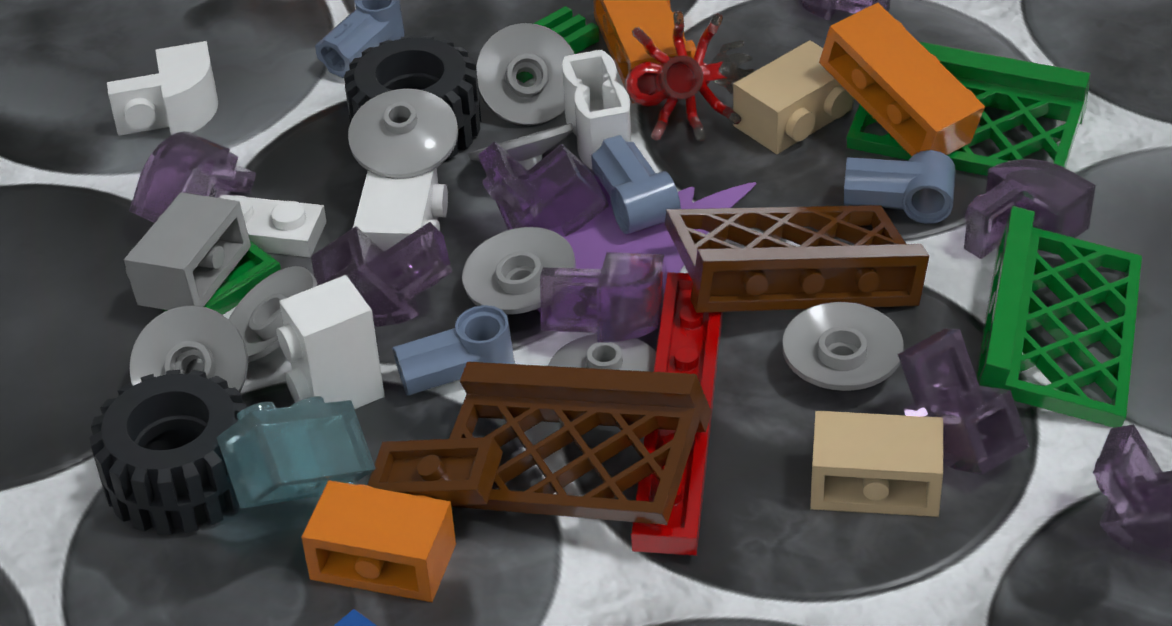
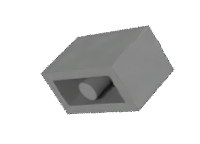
M182 192L176 197L124 259L126 274L130 279L137 305L164 310L181 306H205L251 247L240 201Z

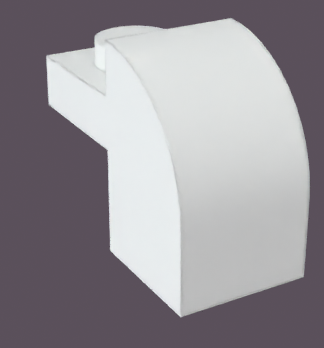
M207 41L156 49L158 74L107 82L108 95L118 136L169 127L171 138L175 139L199 130L213 118L218 108V97Z

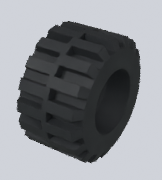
M406 36L394 41L389 39L380 42V45L377 47H369L361 52L362 57L354 58L349 64L350 70L345 72L344 81L350 123L360 107L375 96L397 89H418L443 99L455 114L458 125V139L454 150L447 159L457 155L458 149H466L473 143L472 137L478 136L481 129L480 122L482 121L476 64L473 58L468 57V52L464 48L454 47V42L445 39L438 41L430 36H422L421 38Z
M179 369L168 370L166 375L154 377V374L141 377L140 383L134 386L127 384L117 390L118 397L107 399L100 407L102 415L94 417L91 425L93 435L90 436V444L109 507H113L115 515L123 522L131 520L133 528L144 532L151 527H155L157 534L171 535L174 529H184V533L198 531L197 525L208 522L212 526L224 520L222 513L227 510L235 512L243 504L242 495L251 494L256 485L254 476L259 474V463L246 403H243L242 395L236 387L228 388L227 381L219 376L207 379L206 372L192 370L189 374H181Z

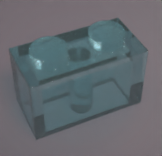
M315 396L303 399L290 407L275 408L273 402L254 404L241 410L237 414L238 422L216 437L240 509L320 497L328 480L355 484L376 469L351 400L325 403L323 397Z

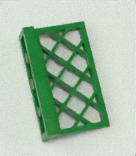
M919 42L931 54L936 56L940 63L959 82L972 91L985 107L1013 111V113L995 121H992L986 112L983 111L978 123L981 127L976 128L971 143L947 155L954 162L955 170L1059 190L1079 124L1082 125L1086 112L1090 73ZM859 104L847 135V148L909 160L912 156L889 133L880 136L864 132L866 126L877 121ZM1044 117L1065 121L1066 123L1046 132L1036 118ZM1023 124L1033 135V138L1013 146L1004 136L1003 132ZM990 138L999 148L1000 152L986 157L974 154L969 147ZM1044 149L1053 159L1054 163L1052 169L1028 165L1022 157Z
M1012 206L997 247L971 405L995 411L1001 397L1121 430L1127 416L1142 255L1033 227L1035 211ZM1041 250L1057 254L1066 263L1052 268L1037 251ZM1102 266L1125 272L1124 278L1109 283L1095 268ZM1079 275L1092 290L1078 295L1065 279ZM1048 287L1062 302L1047 307L1033 291ZM1105 302L1119 318L1105 323L1091 306ZM1074 314L1088 330L1073 335L1059 319ZM1042 326L1057 342L1041 348L1026 331ZM1100 341L1116 358L1100 363L1086 346ZM1069 354L1083 371L1068 376L1053 359ZM1036 366L1051 384L1041 386L1018 380L1019 373ZM1095 382L1111 398V404L1089 399L1080 388Z

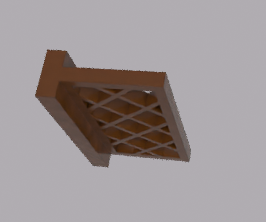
M881 205L666 209L665 226L693 282L690 300L696 313L809 309L820 304L832 302H850L868 307L920 305L930 255L922 244H906ZM871 225L873 230L869 231L859 226ZM804 227H811L819 231L815 232ZM749 228H757L765 232L762 234ZM694 229H702L710 233L706 235ZM837 237L845 241L851 242L855 245H849L833 238ZM781 238L786 239V240H788V241H791V242H794V243H796V244H799L800 246H799V247L793 246V245L788 244V243H786V242L780 241V239H781ZM728 239L746 247L740 248L724 241Z
M467 362L460 378V383L466 392V397L449 439L474 438L472 434L478 418L505 419L506 424L485 437H493L499 447L517 437L526 450L498 467L486 505H451V507L667 525L696 432H706L712 413L697 375ZM540 422L562 424V428L535 445H532L524 433ZM598 425L616 426L621 430L593 449H590L581 437ZM656 429L676 430L673 440L651 454L640 441V439ZM574 441L583 455L552 473L544 459ZM632 445L642 459L611 478L602 466V463ZM534 465L538 466L545 479L524 492L510 491L505 483ZM592 469L596 471L604 482L584 496L567 495L563 487ZM653 473L659 485L653 502L627 500L622 493Z

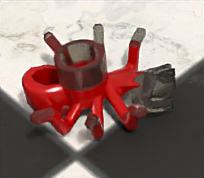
M676 11L673 14L674 29L672 34L677 53L676 57L670 58L654 45L652 39L639 27H635L632 30V35L644 46L646 53L661 64L643 62L629 71L625 79V90L635 104L642 106L658 105L663 100L668 99L658 114L656 126L651 134L653 140L658 141L661 139L671 112L679 100L685 99L687 120L694 130L695 138L698 141H703L706 135L703 124L697 115L695 94L699 91L714 111L725 116L733 124L738 125L741 122V116L732 108L723 104L707 85L710 81H713L715 84L725 87L730 94H733V85L731 83H735L754 72V69L744 70L738 68L743 62L752 60V57L745 53L726 55L728 50L744 46V41L739 40L722 45L719 54L711 60L710 64L707 65L703 62L707 47L723 20L722 15L718 13L713 15L708 27L702 33L694 57H688L683 39L684 16L681 11Z

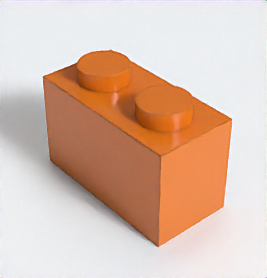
M328 480L301 537L310 580L426 602H433L456 546L450 501L434 499L425 495L416 496L382 490L363 484L354 485Z

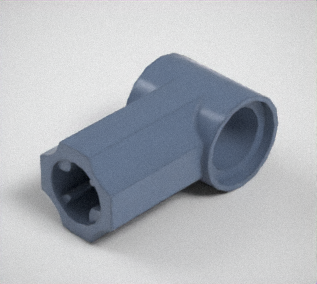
M354 0L355 10L315 45L317 58L325 64L330 73L344 78L345 72L350 70L349 64L353 59L362 57L361 52L369 47L379 46L380 42L389 39L394 41L404 37L405 31L400 0Z
M621 135L603 140L601 147L591 154L592 170L610 195L613 214L624 234L665 223L666 209H681L678 191L671 176L666 171L655 173L634 142L625 141Z
M934 150L921 151L914 154L908 161L847 157L844 206L881 205L882 208L904 209L908 217L916 222L924 224L938 223L945 220L951 214L953 208L956 173L954 162L949 156Z
M488 305L475 306L464 311L458 317L453 329L392 348L401 383L407 396L460 380L467 362L515 364L507 315L503 310Z

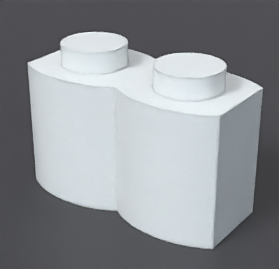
M603 50L568 55L564 57L562 63L566 123H572V132L577 135L578 154L583 163L590 169H592L591 154L601 147L603 140L621 135L625 141L631 142L629 95L624 87L617 82V69L614 60Z

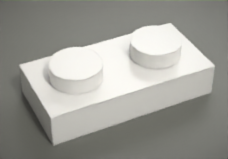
M220 194L218 197L240 201L249 239L266 253L311 258L327 222L324 205L251 198L240 195Z

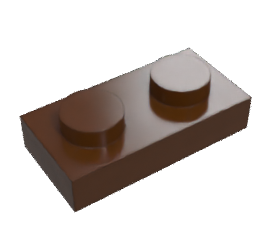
M493 437L386 441L381 444L367 485L377 489L416 496L425 495L434 499L450 501L451 505H486L503 451Z

